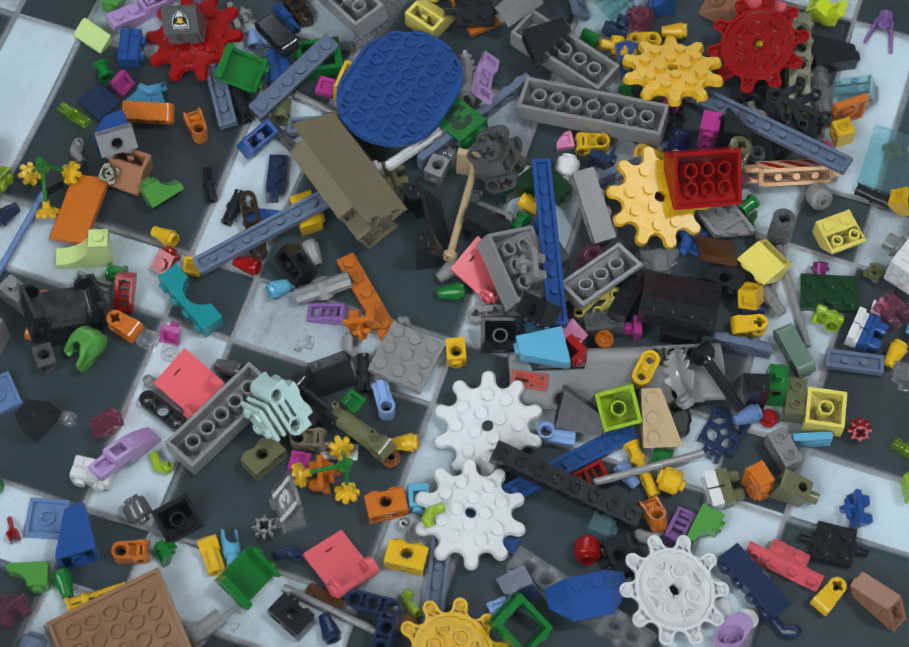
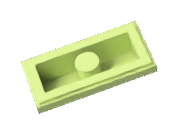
M85 17L74 33L76 38L100 54L113 43L110 34Z

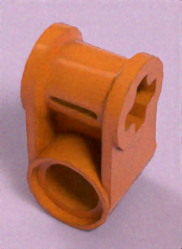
M198 107L197 110L189 113L183 112L184 121L193 141L198 144L205 143L209 135L201 108Z
M112 310L107 315L110 331L130 343H135L145 328L140 321L129 317L119 310Z
M655 494L652 498L645 501H637V506L644 509L641 516L645 519L650 529L655 533L664 532L668 527L667 514L658 496Z
M149 540L117 541L111 548L113 559L117 564H148L151 562L149 557L151 542ZM119 550L126 551L122 556L116 555Z

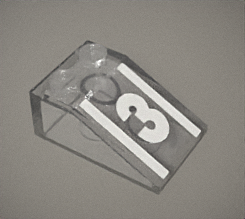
M290 470L284 474L271 490L272 499H269L271 510H276L277 517H274L277 528H282L283 534L306 527L303 505Z

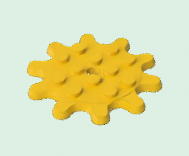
M667 36L664 44L659 46L653 45L648 41H641L638 45L641 55L627 54L622 59L624 66L634 70L624 75V84L641 85L644 88L640 93V97L643 100L664 96L667 98L668 105L672 107L680 106L681 99L688 96L696 101L705 102L708 99V94L704 88L708 86L718 88L724 82L720 75L711 72L721 68L720 58L704 57L701 55L704 52L702 43L695 42L690 46L678 44L674 36Z
M645 146L641 149L642 160L640 164L632 165L627 160H620L617 163L616 167L623 176V183L618 186L611 185L606 189L607 197L617 200L621 204V211L614 215L613 224L617 227H623L627 224L633 225L636 228L634 240L638 246H645L652 236H658L661 238L663 246L668 250H672L677 245L676 234L678 231H686L692 236L700 233L701 227L695 221L694 213L697 210H707L710 207L673 210L664 173V160L656 157L652 147ZM655 193H661L664 196V200L662 202L657 201Z
M463 598L455 599L449 612H442L435 602L426 601L422 607L425 614L424 623L417 625L413 622L405 621L400 628L402 634L411 641V647H509L505 642H494L490 638L489 631L491 627L487 624V621L492 615L486 613L478 619L471 618L467 612L468 603Z

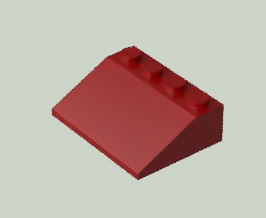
M729 146L663 152L664 173L673 210L742 204L741 148Z

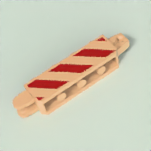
M810 159L756 162L755 165L743 166L744 172H756V175L745 176L742 182L758 183L762 187L815 183L826 184L833 182V178L841 174Z

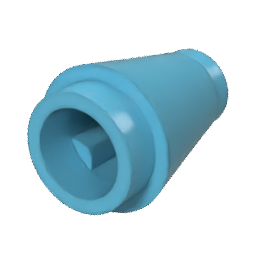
M289 279L269 281L265 285L266 293L270 299H277L295 288Z

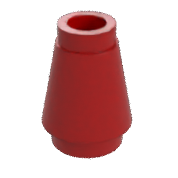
M239 256L232 261L234 267L251 276L258 275L262 268V262L255 257Z

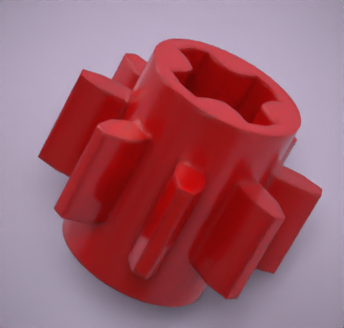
M860 416L855 420L850 419L851 426H847V431L851 432V439L856 438L859 442L865 438L869 439L868 432L873 431L872 426H868L869 420H863Z

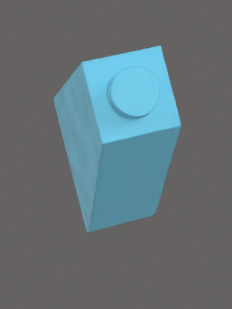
M562 326L516 336V343H513L515 355L519 354L520 361L570 369L571 361Z

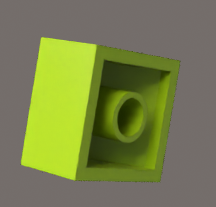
M631 382L612 386L594 394L604 432L642 423L634 386Z

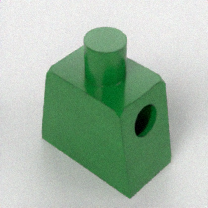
M769 364L766 374H769L770 394L766 405L783 407L788 391L789 366ZM777 391L778 395H773L772 392Z

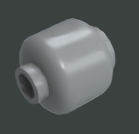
M815 183L806 190L805 199L815 210H824L832 203L833 195L824 184Z

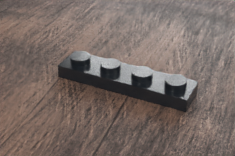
M639 269L625 279L606 316L623 323L625 322L644 288L646 271Z

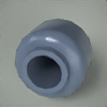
M29 631L28 634L22 635L19 647H47L48 641L44 638V634Z

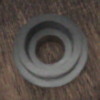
M755 145L752 147L748 159L753 163L762 162L766 157V152L763 147Z

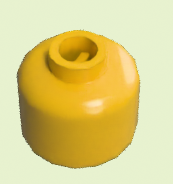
M667 466L664 469H660L655 483L658 484L659 490L675 495L678 490L683 491L686 480H683L684 473L682 471Z

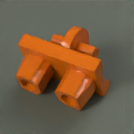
M371 307L365 309V316L361 317L359 311H349L348 319L343 320V326H347L353 336L358 335L360 340H365L367 334L372 333V329L382 328V322L378 319V311Z
M320 454L316 455V460L308 462V469L311 468L313 470L334 465V463H329V460L323 458V455ZM332 469L317 473V478L309 480V489L313 492L321 491L325 495L331 494L330 483H335V477L340 476V471Z

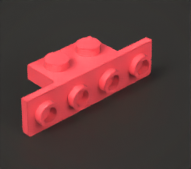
M775 538L769 549L752 541L747 546L746 553L756 564L810 590L818 591L825 576L806 567L811 555Z

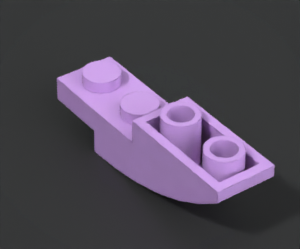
M137 0L133 4L105 14V19L114 31L126 26L132 29L157 16V11L161 6H171L176 0Z
M149 427L128 433L105 447L103 455L89 464L88 470L103 482L127 462L134 463L161 442L162 438Z

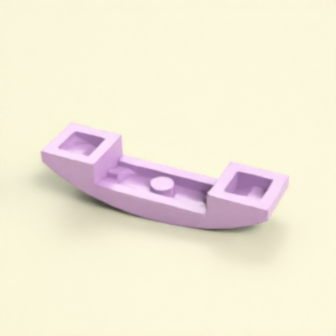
M484 51L475 70L472 81V93L490 105L494 93L491 91L493 75L498 71L500 60Z

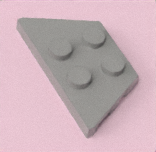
M736 205L710 207L707 210H697L695 212V215L714 238L754 235L756 229Z

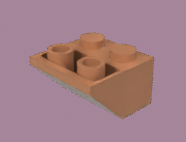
M135 150L127 154L121 152L116 157L110 158L108 163L114 168H119L120 173L116 176L115 183L113 185L109 184V186L139 196L140 191L137 186L141 184L144 178L149 177L154 167L151 155Z

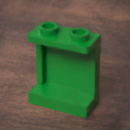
M227 42L214 79L256 95L257 91H261L264 81L261 80L264 74H268L271 65L268 64V58L263 59L235 48L233 44Z

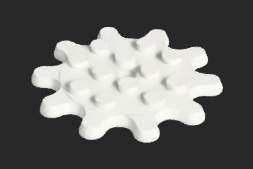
M485 371L481 376V384L477 388L468 387L462 380L455 381L453 384V391L457 396L455 404L451 406L440 404L435 408L434 413L436 417L447 423V430L435 437L434 444L438 449L453 448L455 450L456 458L452 462V470L455 473L460 474L462 472V463L467 459L475 461L480 469L481 476H489L492 471L497 469L496 466L488 462L498 440L519 450L524 448L538 449L541 447V437L532 433L529 425L532 420L542 415V408L537 404L526 406L521 403L520 396L525 388L522 381L515 380L507 388H500L496 384L495 374L492 371ZM486 421H491L494 426L491 431H484L482 424Z
M467 459L462 463V472L458 476H452L445 469L437 468L433 472V478L438 485L437 490L433 493L421 491L416 494L415 501L419 506L425 508L443 502L446 511L435 515L433 520L435 524L431 528L424 527L422 521L418 522L415 527L416 533L420 536L434 535L437 537L438 546L434 550L436 559L443 561L451 553H460L464 559V566L468 570H475L478 567L479 557L483 553H490L496 560L504 561L508 557V551L503 544L504 538L509 535L521 537L526 531L524 524L517 522L512 517L513 510L524 504V496L518 492L508 494L503 491L502 483L506 479V473L502 469H495L489 476H481L477 472L475 461ZM466 509L475 510L476 516L473 518L467 517L465 514Z
M652 535L647 540L649 555L647 557H640L635 553H630L626 556L625 563L634 572L635 579L632 582L623 583L619 588V592L623 597L633 598L638 604V611L632 616L633 625L643 627L647 623L655 624L659 631L658 640L662 645H670L677 632L685 634L691 644L698 645L703 641V635L700 630L703 622H708L714 626H720L724 623V616L715 608L714 601L717 597L728 595L729 586L727 583L715 581L711 577V569L717 563L715 555L706 553L702 557L694 556L691 553V540L688 536H679L676 540V545L673 548H667L662 543L660 537ZM671 585L678 589V595L673 596L670 592L669 587Z

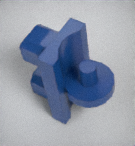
M855 489L852 494L846 495V499H844L845 505L840 506L839 510L840 513L846 514V519L850 521V528L857 530L861 526H868L873 523L872 514L864 512V508L870 505V497L862 494L861 489Z

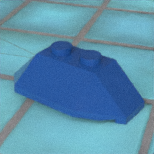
M602 570L565 578L545 588L544 593L550 611L556 612L573 622L614 614L625 598L621 596L619 588L626 580L623 572Z

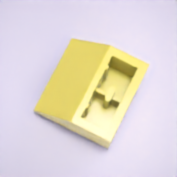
M417 0L405 12V25L414 31L424 32L437 38L455 20V17L452 15L444 16V10L429 0Z
M850 210L816 221L812 230L820 248L830 254H835L866 242Z
M767 239L758 241L737 259L741 263L742 268L750 271L754 275V279L763 285L780 281L793 265Z

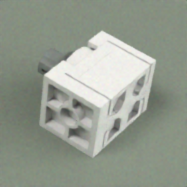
M890 233L881 246L890 252L889 256L894 257L888 266L884 279L909 295V238L904 239V236L899 238Z

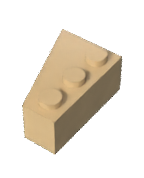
M660 387L638 388L639 410L642 418V423H640L641 447L683 446L662 389Z

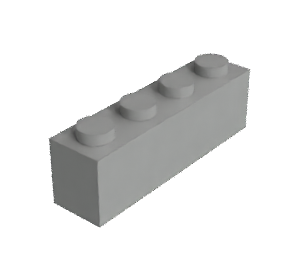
M594 167L572 172L570 180L592 247L614 241L618 231L616 226L612 224L610 218L612 217L611 209L609 206H606V194L604 189L600 188L598 171H595Z

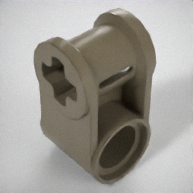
M324 428L306 429L299 435L290 434V448L294 451L324 452L327 450L325 445L327 430ZM295 438H301V439H303V441H302V442H299V443H297V442H295V441H293V440H294Z

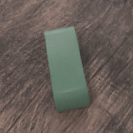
M790 323L773 330L774 340L796 378H801L816 371L815 363L793 324Z

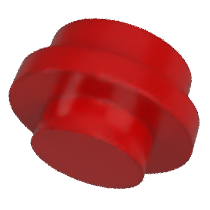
M772 409L762 410L763 418L759 419V423L765 428L774 427L778 422L777 413Z

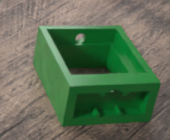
M339 36L331 37L339 45V48L333 53L335 64L320 65L304 81L318 80L320 76L328 78L338 77L343 66ZM319 39L298 41L300 49L293 53L294 60H298L302 53L310 49Z
M512 593L488 619L487 624L509 647H523L502 625L521 605L541 626V629L524 646L536 647L550 636L549 632L553 627L521 593Z

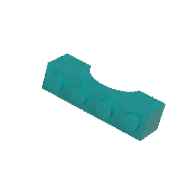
M177 264L158 276L160 290L164 294H169L172 304L175 307L179 306L181 308L182 315L187 321L189 319L192 321V326L198 334L202 333L206 338L224 325L223 317L211 303L197 305L185 297L186 291L190 286L189 279Z

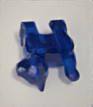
M675 127L671 132L672 139L663 151L675 149L689 150L690 141L684 142L683 140L690 131Z

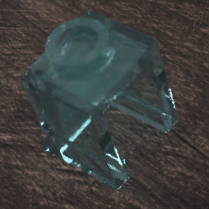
M595 510L586 534L603 540L616 535L619 527L616 526V521L613 518L603 514L599 515Z

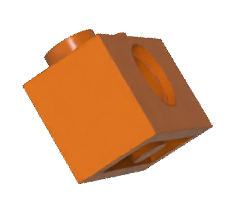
M390 487L387 491H372L364 495L369 524L397 519L409 514L403 487ZM384 501H389L391 505L388 507H384L381 505V503Z

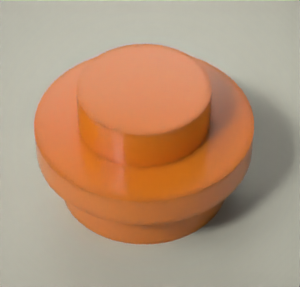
M601 330L594 338L596 344L602 348H610L614 342L612 333L607 330Z

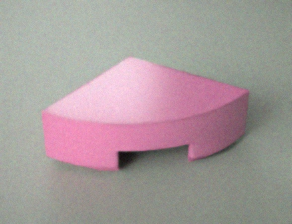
M571 130L564 132L557 141V152L575 149Z

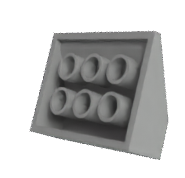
M532 225L487 234L476 244L506 312L517 309L524 291L545 300L543 282H534L531 286L525 285V275L521 274V270L515 268V262L520 260L521 255L529 252L531 246L537 247V252L540 253L539 239Z

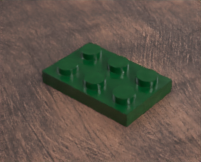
M800 273L801 311H815L817 305L822 304L827 306V309L836 310L838 313L857 314V276Z

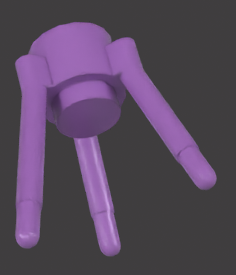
M880 11L879 17L875 18L873 25L863 40V43L867 42L877 25L882 30L889 27V54L893 53L894 22L892 21L893 13L891 11Z

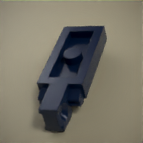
M269 154L266 190L270 192L271 203H278L279 193H284L288 155Z

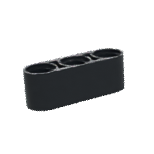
M271 13L254 23L258 33L283 58L300 49V44L295 36Z

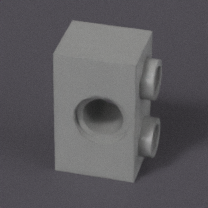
M131 123L94 133L102 158H114L118 153L124 152L127 154L134 152L135 148H138ZM120 138L122 142L120 145L114 146L112 144L113 139Z
M783 426L767 433L763 443L780 472L785 468L791 471L800 468L803 457L786 428Z

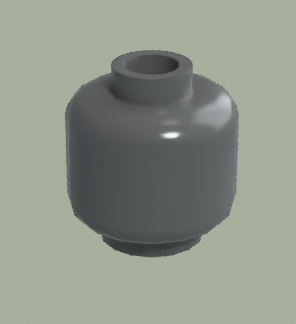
M135 494L123 502L125 505L122 507V511L130 523L138 522L141 525L150 519L148 515L151 514L152 508L144 496Z

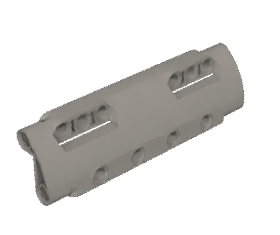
M710 343L715 349V358L713 360L725 376L721 344ZM701 344L587 348L586 361L581 366H575L584 368L540 369L557 367L541 364L535 365L531 362L520 361L519 354L515 355V352H508L510 382L513 369L549 375L547 391L524 388L520 396V401L523 405L537 404L542 409H557L558 403L555 402V396L561 393L562 385L568 386L597 407V403L594 400L596 392L628 382L633 384L634 390H638V388L660 387L667 404H675L677 398H673V390L664 384V379L668 376L662 373V369L668 366L659 364L651 382L645 387H638L632 382L633 370L641 354L646 350L655 349L660 356L659 363H663V361L667 360L665 357L671 348H682L684 353H686L685 360L692 362L687 356V350L691 347L696 348ZM568 350L569 357H570V361H571V355H572V353ZM646 360L648 364L653 363L652 360ZM694 363L689 364L688 369H693L695 372L693 381L696 390L695 403L726 399L704 365L700 367ZM638 376L639 380L645 379L643 376Z

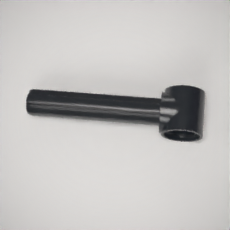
M704 342L690 352L691 361L700 367L704 365L736 412L744 409L745 405L713 360L715 358L714 347L710 343Z

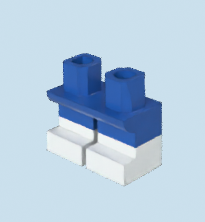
M860 306L844 344L866 352L867 348L878 352L882 340L874 337L873 334L876 333L884 337L889 325L880 321L881 316H873L866 312L867 309Z

